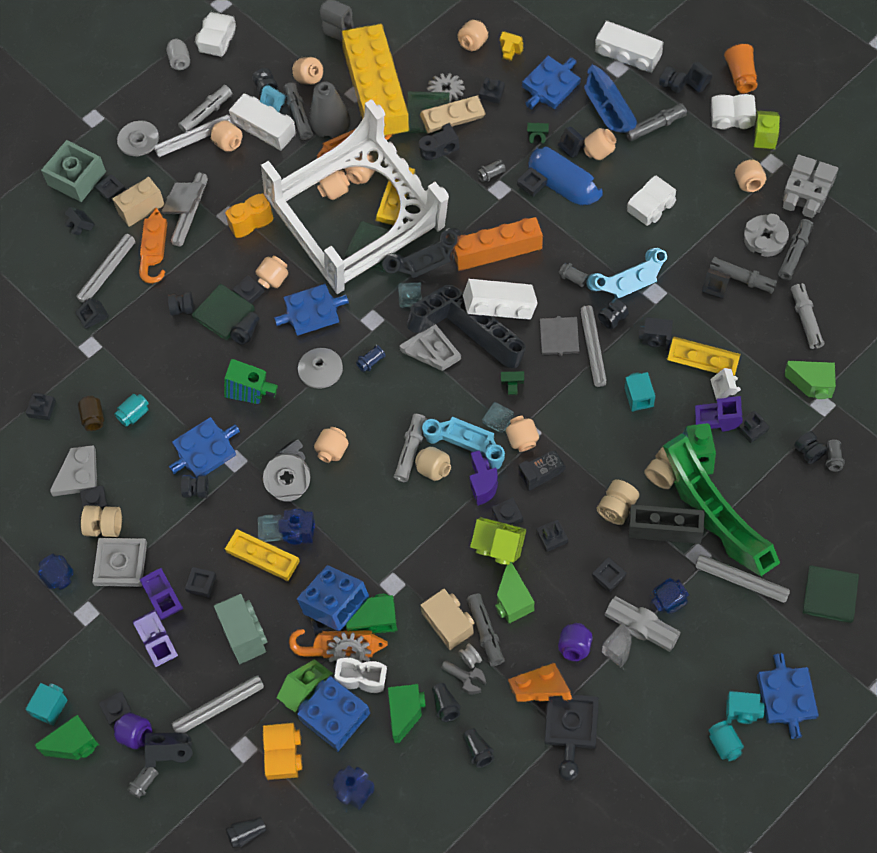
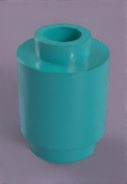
M132 394L117 407L118 411L114 415L125 427L130 424L133 425L148 411L147 405L149 403L141 394L138 396Z
M722 721L708 730L711 735L709 738L721 759L732 761L742 755L741 750L744 746L732 725Z

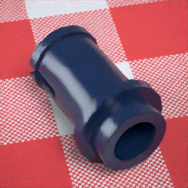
M376 345L364 356H359L356 364L362 372L370 371L374 364L385 357V353L381 347Z

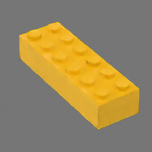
M382 24L343 30V50L362 120L364 118L365 103L372 99L385 112L384 135L409 131L407 108Z

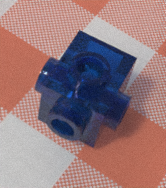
M302 509L284 510V518L279 520V533H282L284 542L293 545L313 543L315 527L313 512H307Z
M349 765L345 770L341 769L333 780L335 783L333 788L337 793L335 797L343 804L348 805L351 803L359 810L375 790L374 784L367 779L369 775L359 767L353 769Z

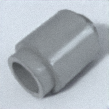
M179 39L171 40L166 49L170 65L176 70L185 69L190 64L187 47Z

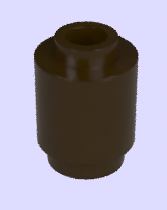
M94 396L83 397L78 402L82 426L87 431L101 429L104 416L100 399Z

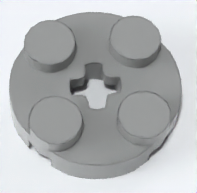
M760 215L747 222L743 237L744 243L753 253L756 251L761 253V256H774L784 249L788 241L789 231L778 215ZM763 233H769L770 238L767 239L765 236L762 237L761 235Z
M290 453L275 456L268 462L263 473V482L266 490L281 501L298 499L310 484L311 475L308 465L302 457ZM284 471H289V474H293L294 478L290 479V483H286L285 479L280 478L281 475H284Z

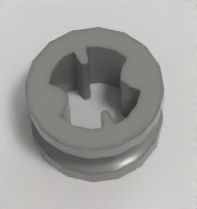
M467 644L465 650H459L461 658L471 669L475 667L474 664L476 662H482L478 652L471 644Z

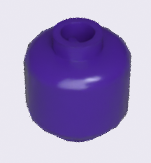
M580 623L565 626L561 631L559 639V651L570 661L584 659L588 656L591 649L592 633Z
M133 713L124 714L114 725L116 741L132 749H139L145 746V733H153L149 720Z

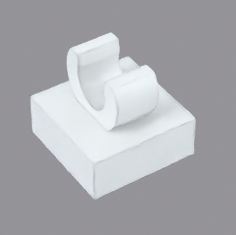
M724 368L710 379L716 399L727 398L729 395H735L741 390L740 387H736L735 381L738 378L733 375L731 369Z

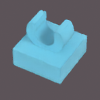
M268 85L263 87L260 102L266 106L273 107L280 113L281 105H284L286 96Z

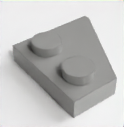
M436 324L399 345L402 353L441 371L461 360L460 353Z
M94 445L70 449L51 487L52 496L80 493L81 490L97 487L96 449Z

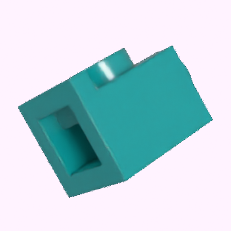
M729 691L726 702L727 723L731 724L732 719H737L739 723L748 724L764 717V703H760V694Z

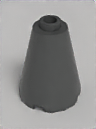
M321 82L314 88L309 125L313 133L319 137H338L348 129L350 114L334 85L330 82Z

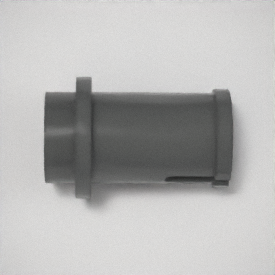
M498 159L487 166H480L479 170H477L479 179L482 182H488L490 178L505 172L504 163L500 165L502 160Z
M564 263L559 271L562 279L567 278L581 287L585 285L589 276L572 267L571 263Z
M839 440L827 441L828 459L825 462L826 466L830 471H840L845 464L842 458L841 442Z
M144 765V768L135 780L128 783L129 787L127 790L137 798H140L141 795L145 796V790L159 773L153 767H145Z

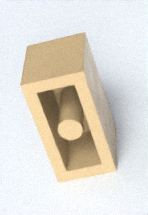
M150 177L113 198L118 214L129 227L152 214L156 208L160 209L165 205L160 190Z
M443 589L421 604V612L447 648L451 650L474 634V621L467 612L463 613L458 607L460 603L453 593L449 595Z

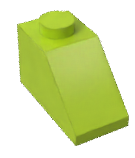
M756 111L754 147L776 148L780 122L778 112Z

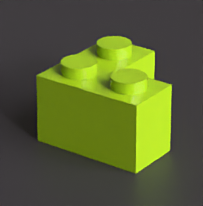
M480 517L476 521L471 548H475L478 554L490 555V557L496 558L495 561L498 563L509 565L510 562H515L520 557L527 529Z

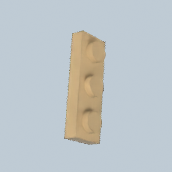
M478 96L423 110L420 113L427 133L441 130L442 126L448 123L451 126L483 118L485 115Z

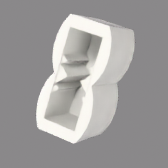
M209 13L203 21L202 30L196 35L195 42L198 45L199 52L218 56L224 55L236 28L233 16Z
M743 94L734 97L729 95L712 97V127L727 129L734 126L746 129L755 126V96Z
M654 176L630 199L627 212L647 226L652 222L655 223L661 217L662 211L674 205L676 189L658 176Z
M341 658L337 660L334 679L346 689L359 687L366 692L378 693L384 690L387 667L379 662L369 661L361 663L353 658Z

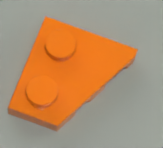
M555 663L508 679L517 702L531 700L549 701V696H563V700L572 699L570 690Z

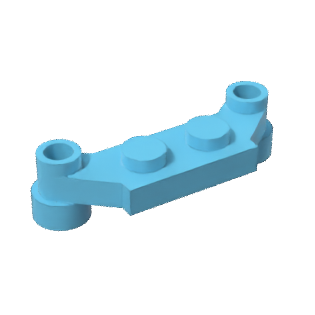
M651 248L646 252L645 262L611 277H605L600 273L591 274L587 278V287L592 291L602 290L614 294L615 298L623 297L657 282L656 276L663 262L667 259V253L660 248Z
M454 417L450 421L442 423L435 419H428L423 423V435L426 437L427 442L434 444L439 440H445L472 452L480 450L481 455L487 458L492 469H499L502 466L505 452L503 447L495 443L494 433Z

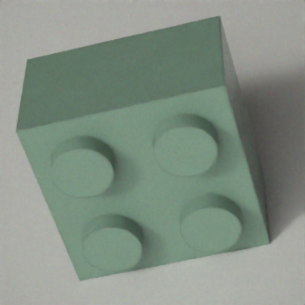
M68 140L64 142L41 170L48 186L80 202L84 200L106 173L100 156Z
M239 594L214 605L239 664L266 653L263 644L268 642L250 600L244 601L242 594Z

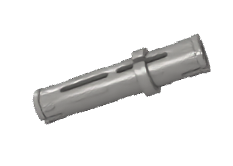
M223 85L212 96H207L204 103L178 123L180 129L183 132H187L199 124L211 112L217 111L220 105L233 95L231 90L226 85ZM219 98L213 105H211L208 108V105H210L215 99ZM201 111H203V113L200 116H198L194 121H192V119L195 116H197Z
M796 284L791 287V292L796 302L795 310L801 317L810 349H814V345L815 349L820 348L824 345V341L813 313V303L809 300L805 284Z
M413 414L410 428L404 436L405 444L394 474V478L401 482H408L417 448L423 440L422 426L427 418L421 414Z

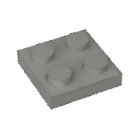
M98 538L93 575L94 586L142 587L140 579L143 578L147 548L146 539Z

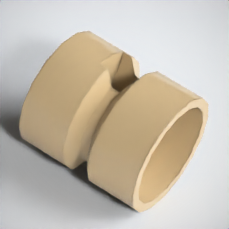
M662 446L656 454V459H653L645 469V475L656 486L669 489L676 480V477Z
M613 480L606 491L607 496H604L597 506V511L606 520L622 525L630 514L628 508H631V504L635 505L638 500L639 492L625 481Z
M86 505L84 507L81 517V530L84 536L97 537L100 533L103 537L117 538L119 536L122 525V513L119 507L106 506L103 510L100 506Z

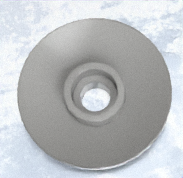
M134 121L127 124L120 130L117 137L120 150L130 156H141L151 152L159 141L157 128L147 121Z
M316 348L308 351L302 356L298 364L300 379L309 387L317 389L327 388L335 384L343 371V364L339 355L327 348ZM318 363H323L321 366H316Z

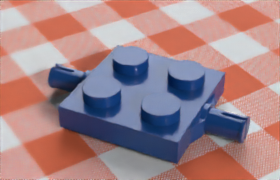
M547 56L522 82V87L532 95L526 102L527 107L530 106V109H533L538 102H542L555 109L580 83L581 78L570 71L576 64L575 59L570 57L562 65L550 56Z
M326 284L285 296L287 314L274 318L277 326L290 322L298 336L338 323L339 318L336 307L349 302L346 294L333 298L329 294Z
M211 417L172 441L173 446L179 453L180 459L169 465L170 470L175 474L186 467L192 471L195 477L207 475L236 456L235 450L229 443V438L240 432L238 427L234 424L223 431L217 427Z
M778 653L773 655L776 669L757 674L767 723L780 722L788 724L791 739L800 738L801 733L798 723L803 720L816 719L819 716L808 667L787 668L784 654L780 653L779 655Z

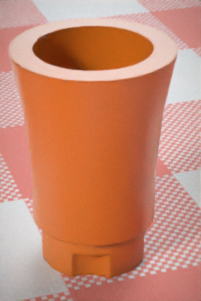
M739 44L729 48L725 52L724 57L729 65L737 90L740 93H748L757 88V76L754 66L753 47L748 44Z

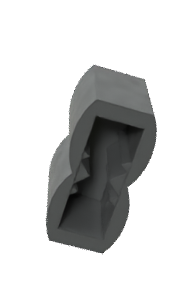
M327 0L321 5L319 12L321 14L324 34L343 42L342 31L354 29L351 7L335 0Z

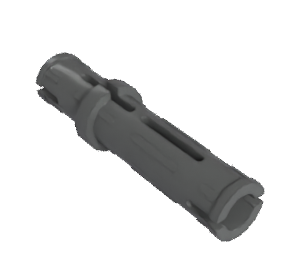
M293 82L284 85L283 90L288 100L287 106L292 111L300 138L302 140L310 139L313 136V132L303 108V99L298 94L296 84Z
M680 103L668 110L663 109L659 111V114L636 124V128L625 132L626 137L631 142L659 127L670 125L674 120L687 115L685 106Z
M802 219L796 233L791 237L790 248L778 272L779 277L783 280H791L801 253L809 243L808 237L814 226L810 220Z
M714 257L712 262L720 265V267L710 264L709 269L731 275V278L748 284L750 288L757 287L770 294L773 293L775 288L766 284L772 286L777 284V280L759 275L758 271H749L717 257Z
M481 594L470 595L466 601L481 638L479 641L480 645L485 649L489 665H500L505 659L498 644L499 637L494 633Z

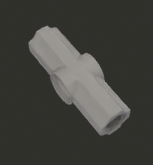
M616 596L612 599L605 612L606 617L626 627L628 632L640 640L648 639L669 652L673 649L680 636V631L658 620V617L652 611L643 607L638 609Z

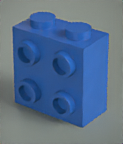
M327 565L300 594L297 601L304 615L340 631L366 602L369 594L363 581Z
M329 676L326 681L322 680L317 685L314 691L315 694L311 699H306L300 705L297 715L300 722L336 751H339L368 717L370 710L368 705Z

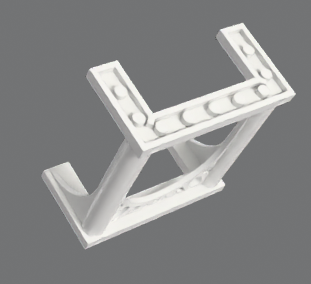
M372 99L365 103L364 118L347 139L281 180L280 175L269 161L261 165L265 197L337 294L344 290V283L429 230L435 228L438 232L445 227L449 198L446 190L443 187L440 188L436 182L429 185L426 191L422 188L418 176L409 171V166L405 159H400L396 154L394 145L391 142H387L384 138L385 112ZM370 151H376L379 155L374 163L367 160V155ZM362 153V160H356L355 158L360 157L359 154ZM382 161H384L385 166H388L387 168H383L380 165ZM343 168H370L387 177L398 192L400 213L396 223L384 236L344 261L332 246L325 249L323 253L286 201ZM409 194L411 199L407 200L404 195ZM408 205H416L421 211L417 214H411L405 208ZM404 218L409 219L406 224L402 221Z

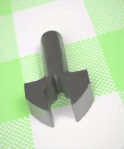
M448 661L443 662L442 669L463 681L464 692L468 694L481 693V689L472 685L470 681L476 679L486 685L485 676L480 669L475 667L473 671L466 672Z

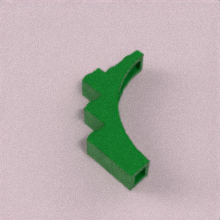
M681 433L663 445L676 477L674 484L681 500L697 510H704V528L721 538L727 555L760 576L780 564L773 544L753 530L734 511L712 483L698 460L688 437Z

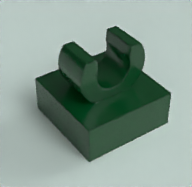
M527 123V133L531 134L529 137L531 144H533V139L536 135L541 136L542 144L545 143L546 137L544 134H549V123Z
M524 371L501 372V384H508V395H516L518 393L517 384H524Z

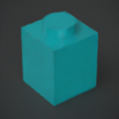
M648 372L642 374L633 373L625 377L624 389L631 411L654 407L655 393Z
M40 683L25 710L32 717L54 726L68 699L62 693L63 689L51 683L49 686Z

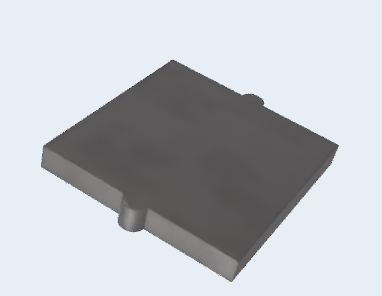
M175 183L170 195L167 196V201L161 212L163 214H191L197 201L200 200L199 196L205 185L203 183Z
M557 316L556 318L540 319L542 355L558 354L562 356L563 354L579 353L577 317L561 318Z

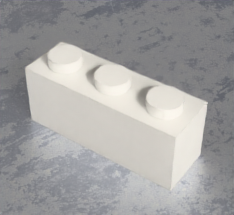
M606 21L596 38L595 52L652 73L662 55L663 41Z
M245 93L229 109L233 124L279 150H282L296 134L294 121L291 117L280 114L273 107L266 106L257 98L250 97Z
M469 279L463 293L467 314L531 319L537 305L533 286L529 284Z

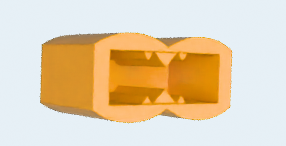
M256 194L247 199L245 203L236 204L225 212L229 228L236 238L244 237L255 228L264 227L274 219L271 205L264 194Z
M294 723L263 726L265 775L267 780L298 777V770H302L301 754L297 755L296 746L301 745L300 730L295 729Z

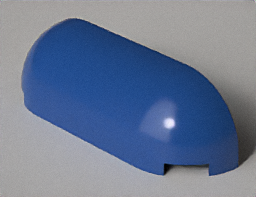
M592 64L587 71L589 75L585 91L605 125L609 129L620 133L636 128L637 120L619 90L605 72Z
M548 147L543 149L536 148L531 154L528 164L529 169L532 167L546 177V186L569 201L580 205H587L596 202L603 196L602 189H597L596 185L592 182L594 179L592 175Z

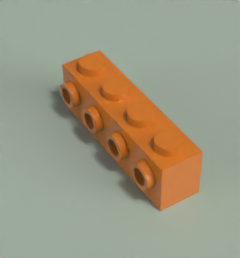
M536 217L525 218L519 222L502 224L496 228L483 229L477 233L461 235L459 242L454 248L453 256L458 270L461 271L542 249L543 234Z

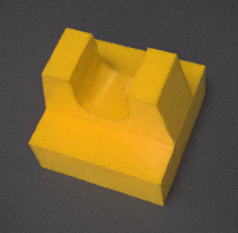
M502 32L500 43L502 52H504L503 58L511 60L514 53L521 54L523 50L522 37Z

